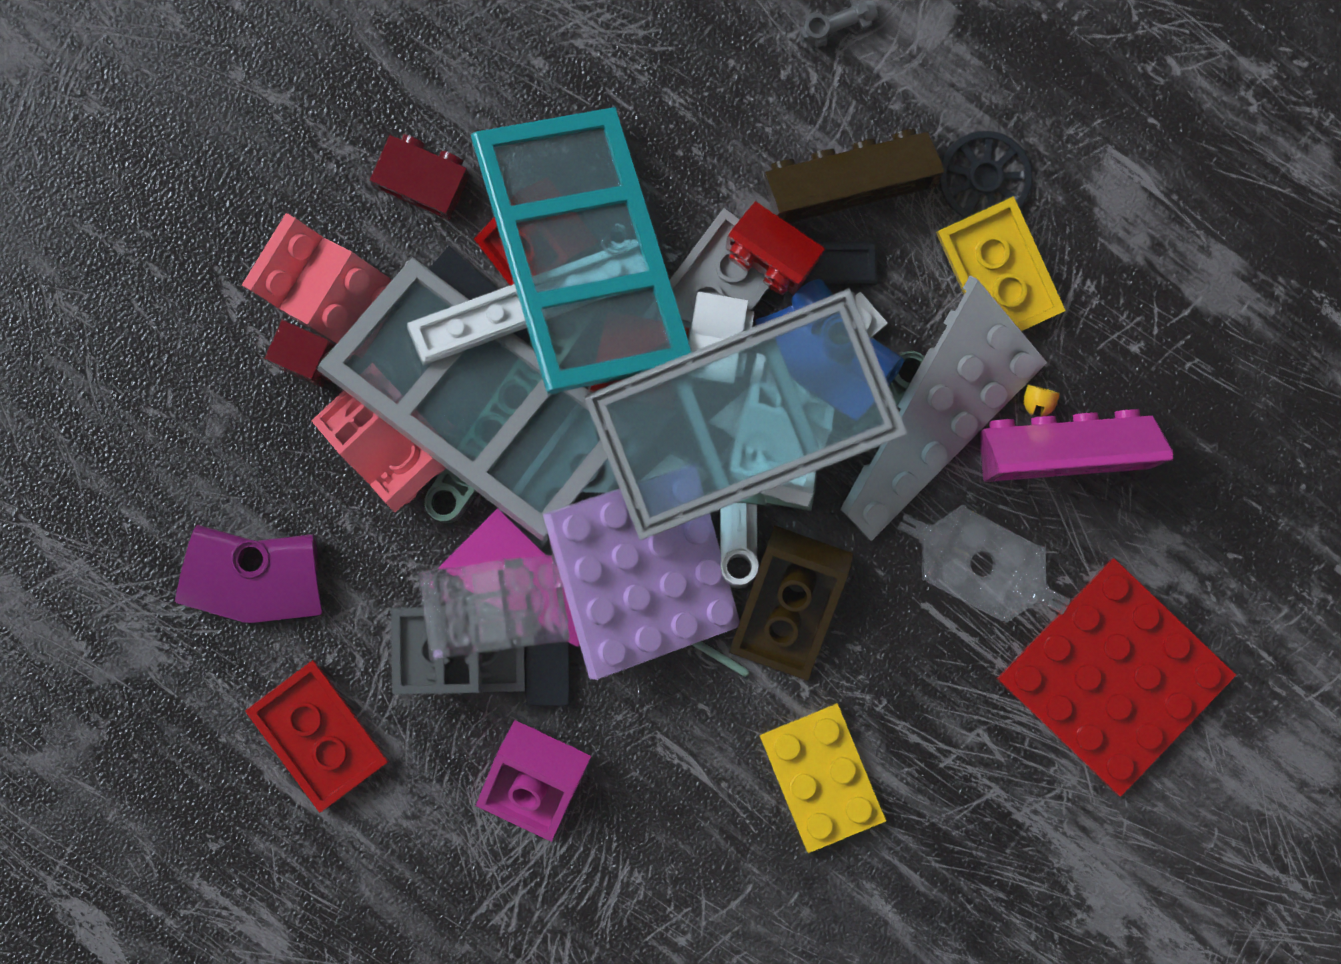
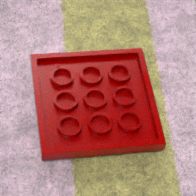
M1111 558L996 679L1117 796L1121 797L1229 684L1236 674L1115 558Z

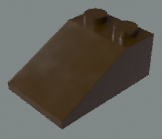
M774 525L729 653L808 681L848 577L854 553Z

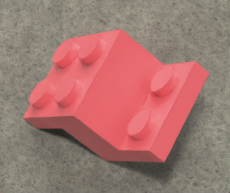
M286 213L242 283V286L297 322L337 344L392 279L353 252L322 237L304 223ZM390 313L355 352L354 356L361 360L363 359Z
M373 364L359 375L396 404L403 398ZM344 390L311 420L339 455L375 490L395 513L403 505L411 502L416 497L418 491L435 475L442 473L446 469L442 464ZM415 409L411 415L441 437Z

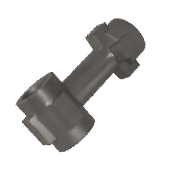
M850 0L852 7L827 17L816 12L806 15L805 25L800 29L802 41L809 45L820 47L826 44L829 33L855 23H859L861 29L871 26L872 21L878 19V12L874 1Z

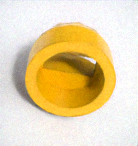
M1028 384L1024 395L1025 409L1029 414L1033 415L1036 405L1041 406L1040 417L1049 416L1057 406L1060 393Z

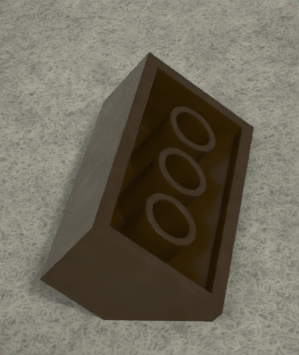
M907 129L892 134L891 141L876 144L875 139H866L852 144V150L836 154L835 149H826L811 154L812 160L795 164L794 159H785L770 165L771 170L765 171L764 183L771 211L790 224L935 188L944 173L943 165L928 131L917 134L916 129Z

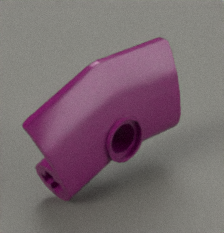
M196 525L185 554L175 602L246 623L321 615L322 607L316 574L319 570V556L315 535L308 534L254 541L202 525ZM257 548L262 553L263 562L260 568L250 572L245 568L243 559L247 551Z

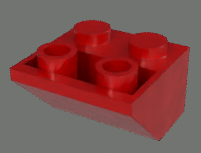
M756 201L727 235L725 248L731 253L728 258L734 264L748 272L753 267L765 276L763 282L781 295H784L786 291L794 295L799 290L825 250L824 247Z

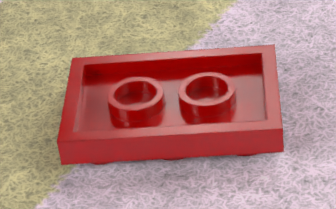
M315 660L309 662L245 710L246 714L319 813L323 812L389 762L388 758Z

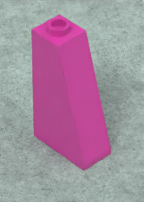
M498 508L438 568L444 576L573 645L580 646L558 567Z

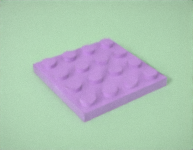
M694 465L638 482L651 517L705 496L697 467ZM620 488L543 514L590 679H600L738 628L740 620L730 585L722 577L720 568L721 552L710 513L644 540L639 539Z

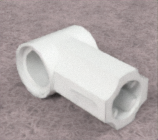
M734 503L720 509V568L722 577L729 583L731 588L740 589L747 587L753 582L758 572L757 504ZM737 557L745 559L750 565V574L741 579L732 577L727 570V563L731 559Z

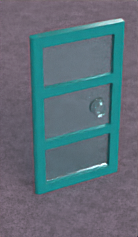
M616 107L476 131L471 134L472 143L547 394H557L563 391L630 378L692 353Z

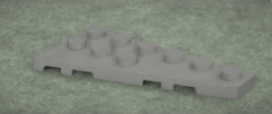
M971 275L963 287L966 293L956 311L951 309L944 321L947 327L936 347L929 348L898 404V407L901 408L899 414L907 435L880 446L871 464L864 465L840 509L861 533L871 541L1047 363L981 282Z

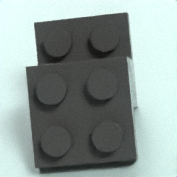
M504 607L391 608L392 694L526 691L523 617Z

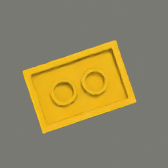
M1014 196L936 232L963 294L965 295L966 293L963 287L969 276L971 275L978 279L1021 331L1066 311Z
M838 703L759 735L807 853L886 822Z

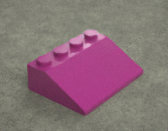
M1140 409L1115 411V419L1099 420L1098 413L1073 415V422L1057 423L1056 416L1031 418V425L1015 426L1014 419L994 420L989 422L990 428L979 432L984 482L1144 470L1173 460L1172 450L1154 417L1140 416Z

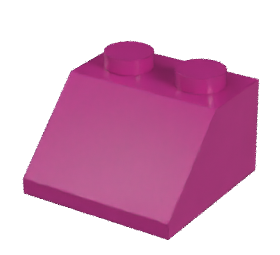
M514 720L496 754L475 806L552 842L591 756Z

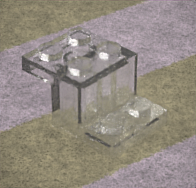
M554 555L497 560L464 567L419 572L431 659L570 640L562 580Z

